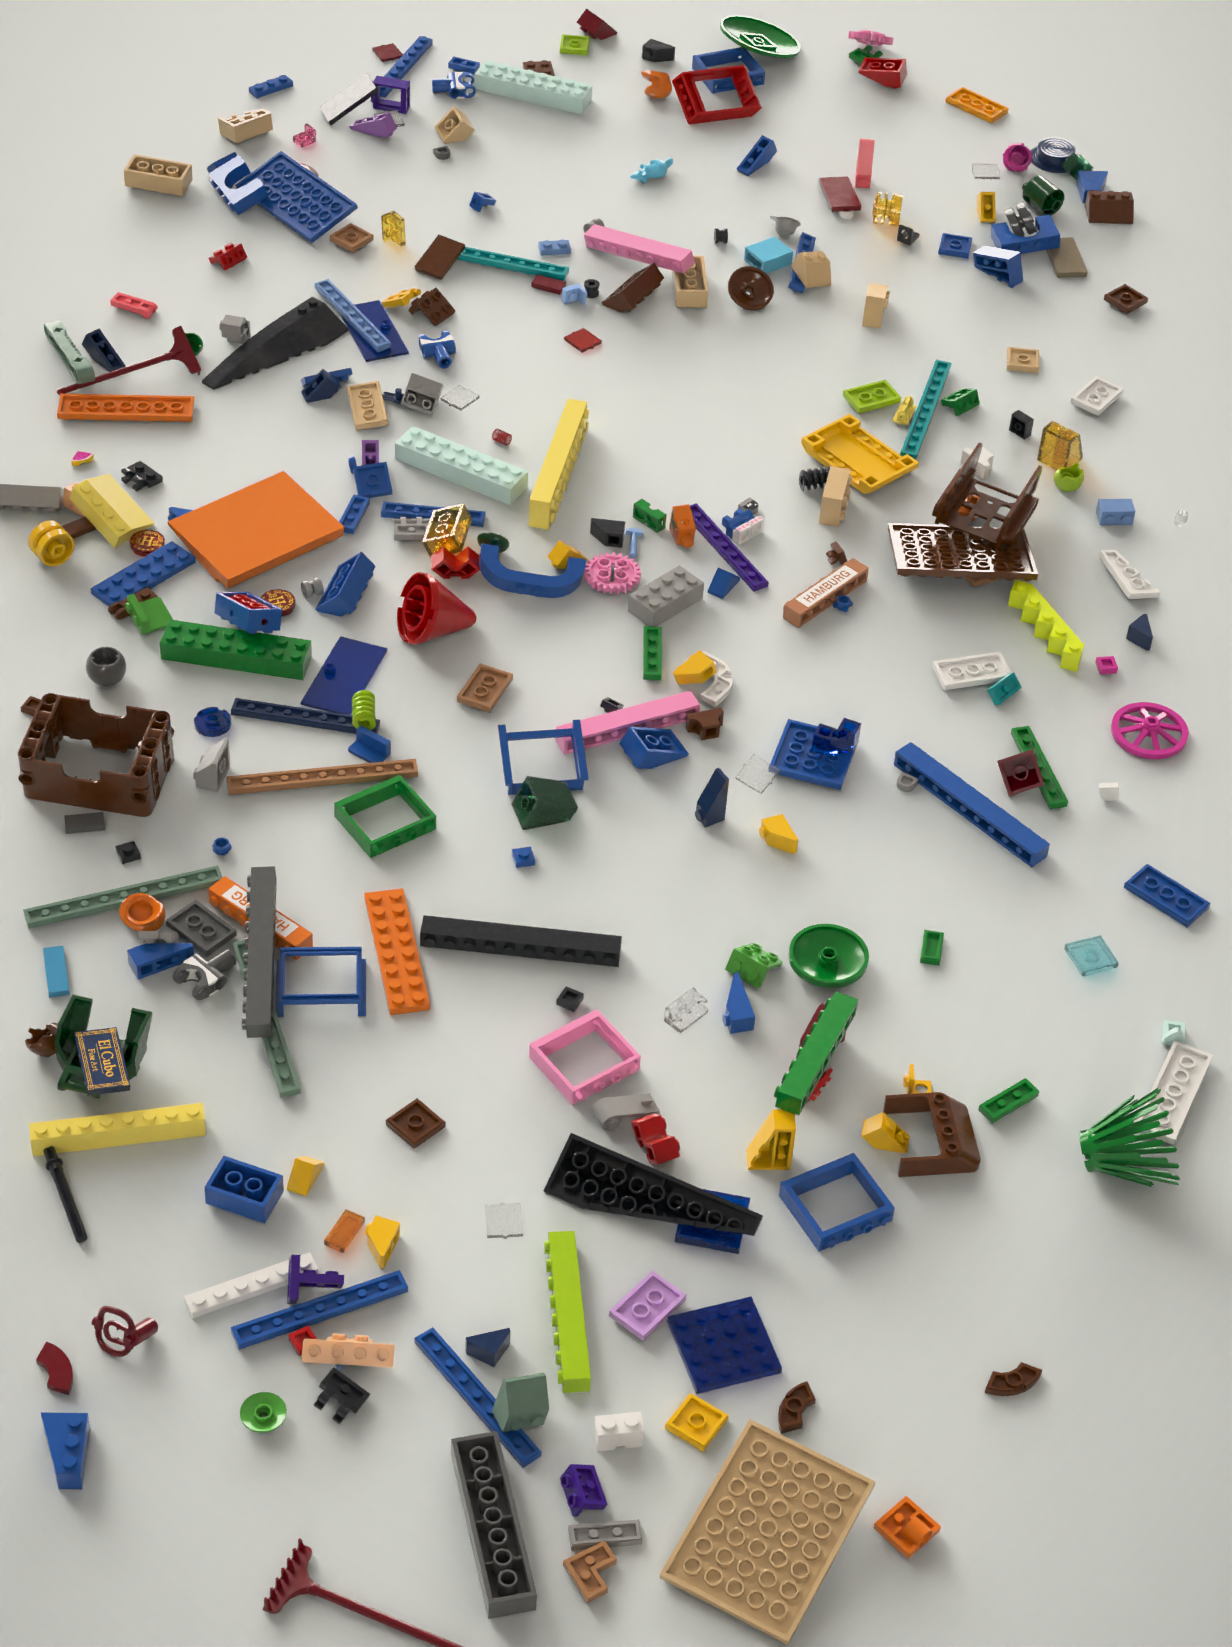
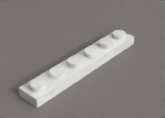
M311 1253L300 1255V1273H303V1270H315L318 1274V1267ZM289 1260L184 1296L185 1304L192 1319L288 1285Z

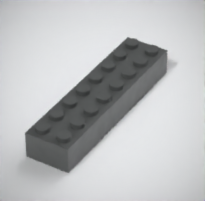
M493 1431L451 1439V1457L488 1619L535 1611L537 1601L536 1589L498 1432Z

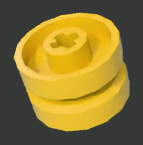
M55 521L40 523L33 529L28 539L31 551L38 556L43 564L49 567L63 564L72 555L75 547L74 540L70 534Z

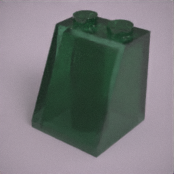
M531 776L526 777L511 803L522 830L568 822L578 808L566 781Z

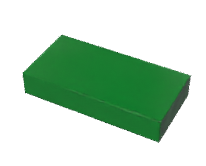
M924 930L920 963L940 966L943 932Z

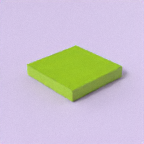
M562 34L559 53L588 55L590 37Z

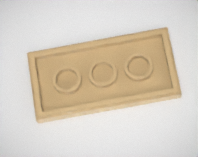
M379 381L347 386L356 431L389 425Z

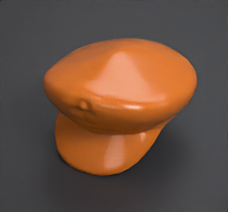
M132 894L122 902L119 908L120 918L123 923L137 932L157 931L165 921V909L162 903L148 894Z

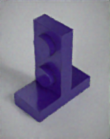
M291 1254L288 1266L287 1304L297 1303L299 1287L341 1289L344 1285V1275H339L337 1271H326L325 1274H317L315 1270H303V1273H300V1255Z

